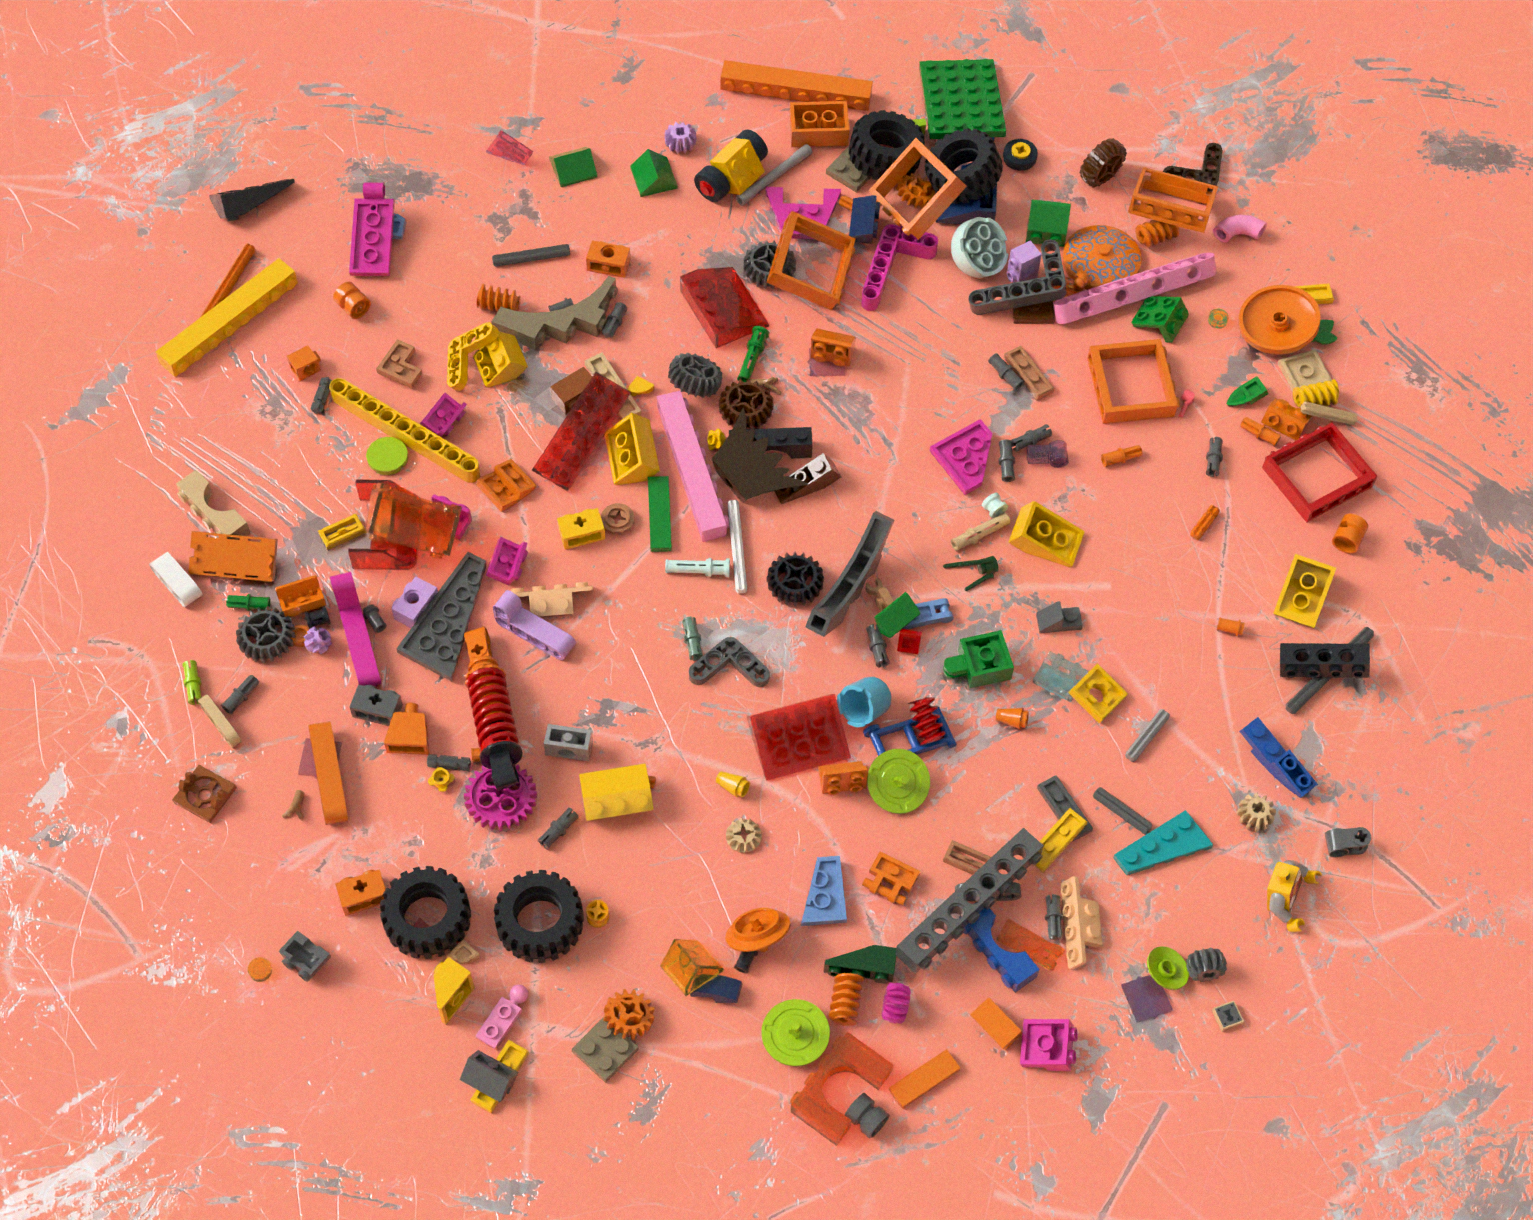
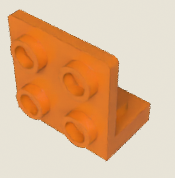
M862 761L818 766L822 794L836 795L843 791L859 792L862 789H866L868 766H863Z

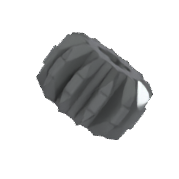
M1210 947L1199 951L1195 950L1194 953L1188 955L1186 960L1187 971L1195 981L1200 980V982H1204L1206 980L1218 979L1227 970L1226 958L1220 949Z

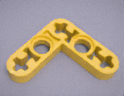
M486 322L455 337L449 343L447 384L455 391H461L467 384L468 354L492 343L497 338L499 330L492 323Z

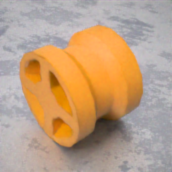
M593 900L587 905L586 915L588 923L595 928H601L608 923L609 908L604 901Z

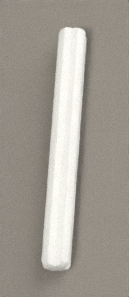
M737 500L728 501V516L736 592L740 594L747 592L739 502Z

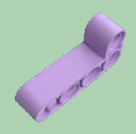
M506 590L493 606L495 621L501 627L556 659L564 660L576 644L575 639L571 635L524 609L520 598L509 590Z

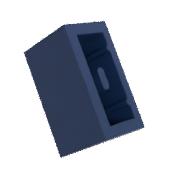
M876 195L853 198L849 236L856 238L855 242L872 244L873 238H877L878 221H875V219H879L880 202H876Z

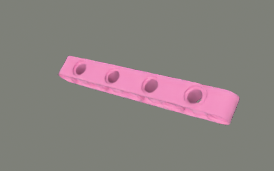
M1202 253L1056 300L1053 303L1056 322L1059 324L1073 322L1215 276L1217 274L1214 253Z

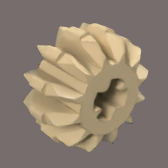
M1258 793L1254 794L1253 797L1248 794L1244 800L1240 801L1237 815L1240 816V823H1247L1246 829L1252 826L1255 832L1259 831L1260 828L1265 831L1269 825L1273 824L1275 820L1273 816L1276 814V809L1272 808L1274 805L1273 801H1266V795L1259 798Z

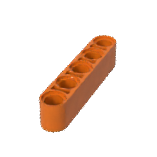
M331 721L308 725L325 825L348 821Z

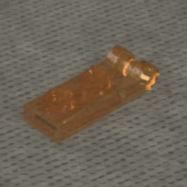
M1009 918L996 939L1018 953L1025 951L1032 961L1051 971L1055 969L1057 959L1061 958L1065 952L1061 946L1052 944ZM1044 950L1050 953L1048 957L1042 955Z

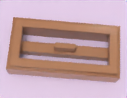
M952 840L943 858V862L973 875L978 870L977 868L980 869L984 864L966 855L964 856L952 851L953 848L983 862H987L991 857Z

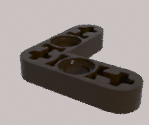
M1218 143L1206 145L1202 170L1167 166L1163 172L1176 176L1181 175L1184 178L1192 176L1196 181L1217 186L1222 159V147ZM1212 151L1215 152L1214 157H1211ZM1212 164L1216 169H1209L1207 165ZM1208 176L1211 177V183H1208Z

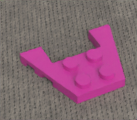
M766 187V196L770 201V207L775 214V220L781 233L784 221L791 211L828 226L837 201L841 197V189L824 188L823 204L783 203V187ZM795 230L793 231V239H813Z

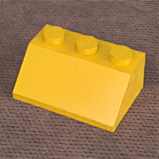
M630 413L604 433L614 485L647 481L648 477H652L660 471L649 419Z
M646 763L579 774L586 821L654 810Z

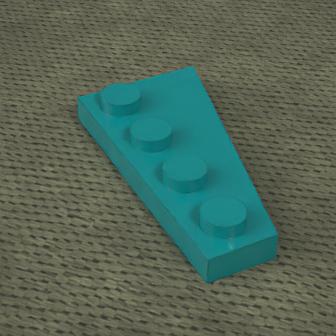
M1185 810L1114 854L1113 859L1126 875L1152 868L1154 865L1163 862H1171L1178 857L1193 855L1195 852L1203 849L1204 851L1211 849L1213 843Z

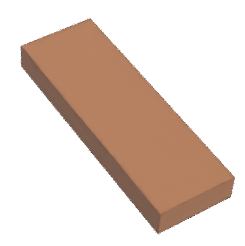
M1022 346L1004 353V359L1014 368L1013 371L1020 379L1024 381V385L1036 401L1054 393V387Z

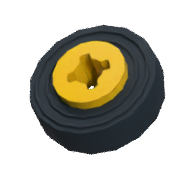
M1026 139L1009 141L1003 152L1006 165L1018 171L1032 168L1038 156L1036 146Z

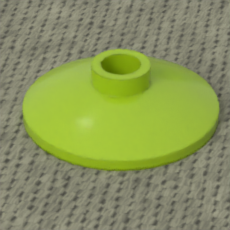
M1160 946L1149 953L1147 967L1152 978L1160 986L1169 990H1177L1187 983L1189 978L1187 964L1177 951L1169 947Z

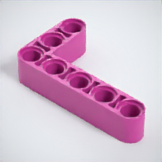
M886 225L883 228L862 290V308L867 311H874L878 308L897 252L923 259H933L937 255V236L925 232L918 240L912 234L906 235L901 230L902 226Z
M350 571L331 576L330 581L358 683L362 686L380 685L382 683L352 573Z

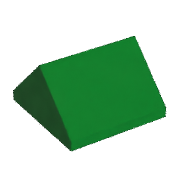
M582 147L549 156L560 187L597 178L591 148Z
M647 149L630 165L640 197L678 189L666 156Z

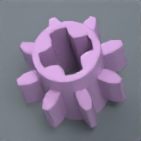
M314 626L304 636L305 647L313 653L319 651L320 654H323L332 644L330 642V633L322 627L317 630Z

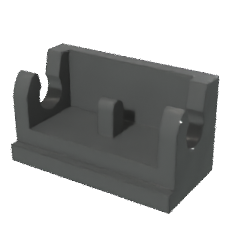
M478 1050L468 1057L460 1080L501 1102L505 1094L510 1093L519 1072Z

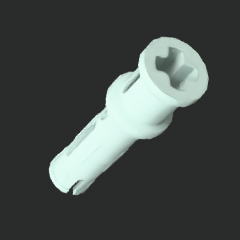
M708 558L706 561L666 559L665 572L702 573L708 577L712 575H725L729 577L730 558H726V560H712V558Z

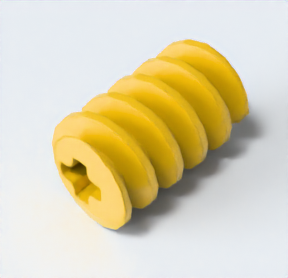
M1335 379L1308 386L1303 385L1300 388L1295 387L1293 389V400L1298 407H1301V404L1305 401L1319 405L1324 404L1327 407L1330 406V401L1332 405H1337L1339 387Z

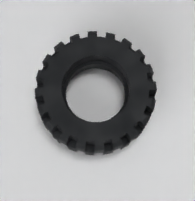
M880 110L877 113L873 111L869 115L862 116L853 127L848 150L850 160L855 164L854 166L858 171H862L863 175H869L872 179L877 180L915 138L924 145L925 138L920 127L915 125L912 119H907L905 115L896 114L894 111L886 112V110ZM879 144L888 145L893 148L884 147ZM921 157L906 173L908 176L916 172L920 165Z
M968 128L963 131L956 130L953 131V134L945 135L942 140H938L935 146L930 149L967 186L952 202L955 204H959V202L969 203L970 200L976 201L980 196L987 195L989 190H993L996 186V181L999 182L1003 171L1002 159L994 140L985 132L977 129L971 131ZM926 159V175L933 190L937 193L948 179ZM974 161L968 167L954 171L960 165Z
M419 866L413 868V872H402L399 880L394 878L390 882L391 889H385L383 893L384 899L380 902V917L390 943L394 947H398L401 953L407 955L410 952L411 957L419 959L420 955H424L425 959H432L434 954H438L439 957L443 956L448 948L452 951L457 946L456 941L461 942L465 938L464 931H468L470 927L471 909L464 886L461 882H458L455 875L452 873L447 875L446 870L438 868L435 871L433 866H426V869L420 870ZM434 897L446 903L447 912L445 916L431 927H413L406 923L404 919L409 906L421 898Z
M531 870L526 872V876L521 877L519 874L513 877L514 882L512 884L507 882L503 886L504 893L499 892L496 898L497 903L494 905V920L500 941H503L506 950H512L513 956L518 959L524 956L525 961L531 963L533 959H538L539 963H546V958H551L553 961L559 959L558 954L561 952L564 955L570 951V944L576 945L579 940L578 935L582 934L583 930L582 902L575 886H571L570 881L565 877L560 879L558 873L551 872V875H549L546 870H539V873L535 874ZM536 901H547L556 905L561 912L559 920L553 927L545 931L533 932L522 928L518 924L517 917L525 906Z

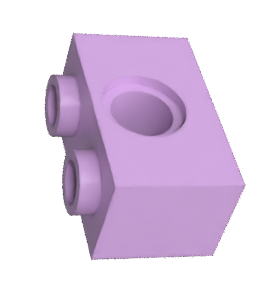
M1031 240L1010 251L1006 273L1010 282L1015 283L1038 277L1042 254Z
M415 576L412 582L407 583L401 597L397 598L392 604L394 619L412 628L438 593L437 587ZM412 601H418L415 604H410Z

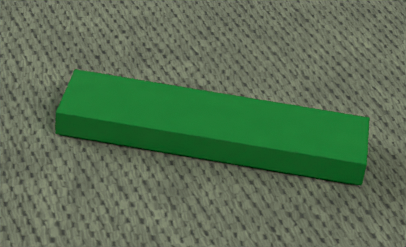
M669 476L648 477L651 552L672 551Z

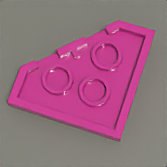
M980 419L930 446L929 451L964 495L982 486L992 432Z

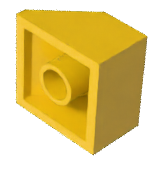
M449 957L436 966L433 975L437 1007L442 1023L445 1025L475 989L471 972Z

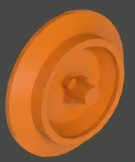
M771 908L752 909L736 918L727 930L725 939L728 946L737 951L750 952L760 950V952H766L769 946L780 941L788 933L791 922L784 912Z

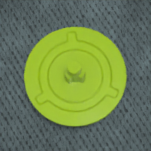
M891 749L880 754L872 762L868 771L867 785L872 799L879 807L891 813L901 814L915 810L924 802L930 788V775L925 763L918 755L906 749Z
M791 999L775 1005L767 1013L762 1024L761 1035L765 1049L776 1061L788 1066H804L814 1062L823 1054L829 1042L830 1028L826 1016L816 1005L805 1000Z

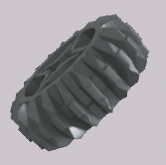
M766 240L764 244L758 241L757 246L752 245L751 250H747L746 256H744L743 270L746 278H750L751 283L756 282L757 287L763 285L764 289L767 286H771L772 289L775 287L766 283L778 245L775 240L772 243H768ZM788 249L782 273L793 277L796 271V259L793 251Z
M688 352L686 354L680 353L679 356H675L668 368L670 383L674 384L675 388L681 389V392L688 393V395L692 394L695 397L700 396L702 398L705 396L711 397V395L716 394L722 384L723 373L720 371L721 368L716 366L715 362H711L710 358H704L703 355L698 356L696 353L691 355Z
M268 606L265 611H262L258 607L256 613L250 611V617L243 616V622L238 623L239 629L236 630V642L239 645L240 651L245 653L248 659L252 657L255 662L261 659L265 663L266 659L270 658V661L273 662L274 657L278 656L282 659L281 653H288V647H293L294 643L291 638L296 637L295 632L292 631L295 630V627L289 616L284 617L283 611L279 612L276 607L271 611ZM276 625L282 628V633H278L275 630ZM250 636L256 639V644L249 641Z

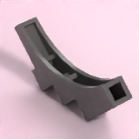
M878 511L873 512L851 559L830 591L812 609L805 626L806 628L825 637L843 622L849 605L859 598L866 579L876 572L882 557L881 552L895 521L894 519Z

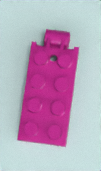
M364 182V198L354 199L349 274L350 276H390L395 199H384L385 183Z

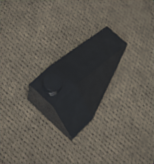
M294 178L265 183L262 186L246 187L244 190L225 191L209 195V198L220 218H227V221L238 220L239 215L246 214L295 183Z

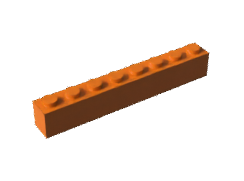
M724 60L720 76V90L801 102L847 101L848 108L869 111L873 81L728 60Z

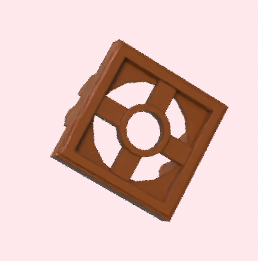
M198 765L193 773H185L184 781H179V791L172 801L176 805L211 823L237 787L232 782ZM201 779H211L207 786L198 787L194 785L196 781ZM219 784L221 790L217 791L218 796L216 797L213 790ZM189 790L196 794L197 800L193 805L188 800ZM209 790L211 791V796L207 800H201L199 798L200 792ZM211 802L210 807L200 808L202 804H207Z

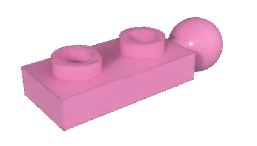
M515 985L511 988L509 1001L501 997L476 1034L478 1040L497 1050L522 1012V1009L517 1004L523 1003L528 997V990L523 985Z

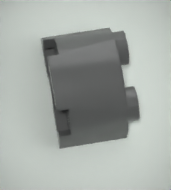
M299 931L278 951L284 958L281 962L289 970L292 971L295 968L299 971L298 975L306 982L331 958L330 953L320 946L313 944L309 938Z

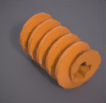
M1151 220L1142 225H1137L1135 233L1141 244L1144 243L1146 247H1151V242L1156 245L1158 240L1162 243L1165 242V238L1171 240L1172 235L1175 238L1178 237L1179 227Z
M482 284L478 291L476 306L477 308L480 306L481 309L488 307L489 311L496 309L497 312L500 307L519 311L521 297L516 295V290H513L512 294L509 295L507 288L504 293H501V287H498L496 292H494L492 285L486 290L485 284Z
M842 973L835 976L834 993L831 996L833 1002L830 1003L831 1011L828 1015L831 1021L843 1026L857 1024L851 1018L858 1017V1012L852 1009L860 1007V1004L854 1000L861 999V995L855 991L862 990L863 986L857 983L863 982L864 977L853 973Z

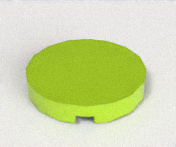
M383 437L371 443L367 449L366 458L369 467L375 470L376 473L392 475L401 471V468L407 464L408 451L406 445L401 440L394 437Z

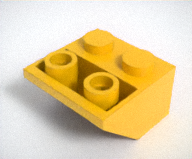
M500 331L492 343L481 347L473 355L484 385L487 388L515 380L528 367L516 337Z

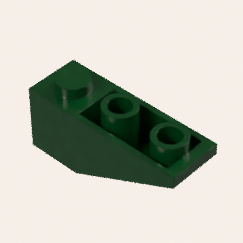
M872 945L825 960L824 973H828L833 977L842 973H853L864 977V979H873L877 983L893 982L896 948Z

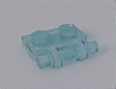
M1050 651L1046 659L1052 661L1053 664L1050 666L1043 662L1033 678V683L1072 702L1073 697L1068 692L1079 682V680L1075 679L1076 676L1084 677L1089 671L1082 668L1081 664L1077 662L1074 664L1065 659L1064 655L1060 653L1055 654ZM1061 666L1071 672L1068 675L1058 670L1059 667Z

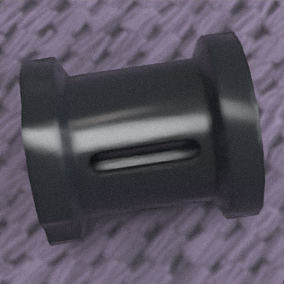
M326 606L310 613L308 611L304 612L309 629L325 623L327 625L331 624Z

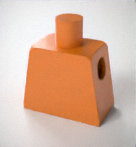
M406 703L405 712L393 713L384 740L387 753L429 755L427 720L424 713H418V704Z

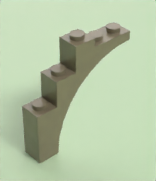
M608 276L603 284L589 297L564 309L528 313L500 307L491 322L500 332L514 335L519 344L534 350L538 348L539 344L544 342L546 336L567 344L570 337H574L577 329L597 337L607 323L605 313L608 310L609 302L612 298L616 297L618 292L616 278Z

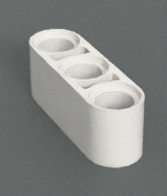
M168 552L149 564L154 574L183 607L188 606L203 595L197 584Z

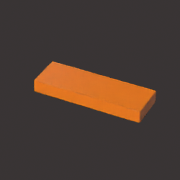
M946 1049L890 1086L889 1091L903 1109L960 1071V1066Z

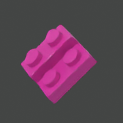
M1024 1019L1020 1065L1022 1067L1046 1068L1048 1071H1071V1064L1076 1063V1051L1072 1050L1073 1042L1078 1040L1077 1028L1074 1027L1070 1019Z

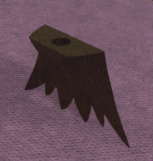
M742 408L729 436L718 452L712 457L717 474L741 502H745L747 499L771 491L808 485V483L802 480L783 476L789 471L788 468H775L783 455L779 453L764 454L768 446L767 437L752 442L755 429L752 428L746 432V415L744 408Z

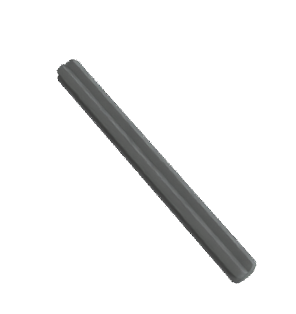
M1364 627L1348 644H1366L1374 637V631L1369 627ZM1332 677L1312 678L1286 703V710L1291 714H1295Z

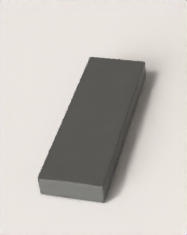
M1057 775L1037 785L1038 791L1058 820L1071 808L1087 821V825L1074 838L1073 842L1092 832L1093 827Z

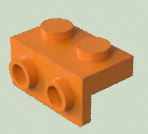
M1275 398L1268 406L1261 422L1294 440H1298L1312 416L1303 414L1301 408L1289 405L1284 399Z
M316 575L275 588L284 617H294L300 613L316 610L326 605Z

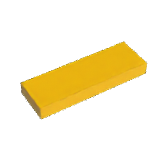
M1069 808L1039 841L1044 845L1042 850L1043 857L1035 867L1044 873L1087 825V821Z
M508 1040L496 1060L519 1071L529 1055V1051ZM476 1090L470 1099L471 1103L489 1113L493 1112L499 1102L479 1090Z

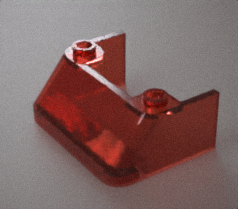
M356 479L355 484L360 501H392L389 534H379L373 537L370 549L348 548L352 568L368 570L412 569L417 564L422 513L420 497L391 480Z

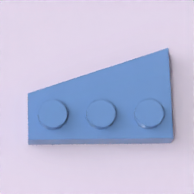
M840 856L817 857L801 926L847 923Z

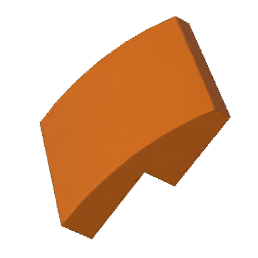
M512 459L496 465L494 472L478 478L476 482L479 489L501 512L515 505L536 488V484Z

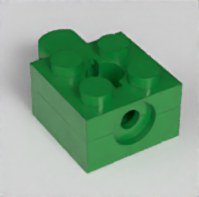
M1002 630L960 639L958 646L959 655L948 657L944 661V675L949 679L966 676L969 688L1011 680L1014 670Z

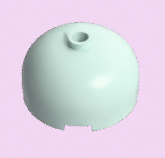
M976 217L965 221L956 229L952 237L951 254L953 260L963 273L971 277L983 278L997 274L1004 268L1009 254L1006 253L1005 243L1007 237L1001 226L991 218Z

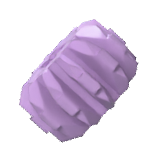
M675 121L674 126L669 125L668 130H665L664 133L666 147H669L670 152L676 150L677 154L680 151L686 154V151L692 150L697 142L695 129L692 128L691 124L685 125L684 121L681 124Z

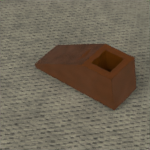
M822 453L788 476L808 483V485L779 489L774 492L780 503L784 504L826 488L841 478V475L834 462Z

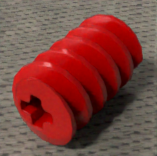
M926 697L907 703L914 704L909 711L917 713L912 720L920 722L915 726V729L922 730L917 737L925 738L920 743V746L941 740V737L946 734L945 731H938L943 726V723L935 722L940 718V714H933L938 707L930 705L935 700V697Z

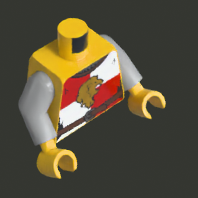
M1294 860L1276 863L1267 888V910L1274 913L1282 922H1287L1289 932H1302L1299 926L1305 925V922L1302 918H1292L1291 911L1303 877L1304 881L1308 884H1319L1315 880V876H1322V873L1316 870H1308L1307 867Z

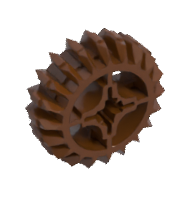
M1108 138L1106 141L1103 140L1101 144H1097L1090 154H1087V158L1083 160L1084 163L1080 167L1079 173L1083 181L1094 188L1101 186V184L1114 177L1126 160L1127 152L1124 145L1114 138Z
M740 379L738 384L732 382L731 386L726 385L725 391H722L721 398L719 399V412L722 414L723 420H727L728 426L735 425L742 408H744L746 427L750 429L753 426L760 428L761 423L766 424L767 418L772 416V410L774 409L773 397L770 395L769 389H765L764 384L758 386L757 380L751 383L749 379L747 382H743ZM762 404V406L757 411H755V409L758 408V405Z

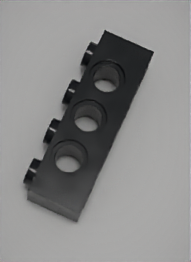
M1280 643V677L1369 678V644Z

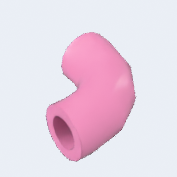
M1236 215L1225 218L1213 229V234L1221 242H1228L1233 236L1238 234L1248 235L1258 240L1265 231L1267 223L1250 215Z

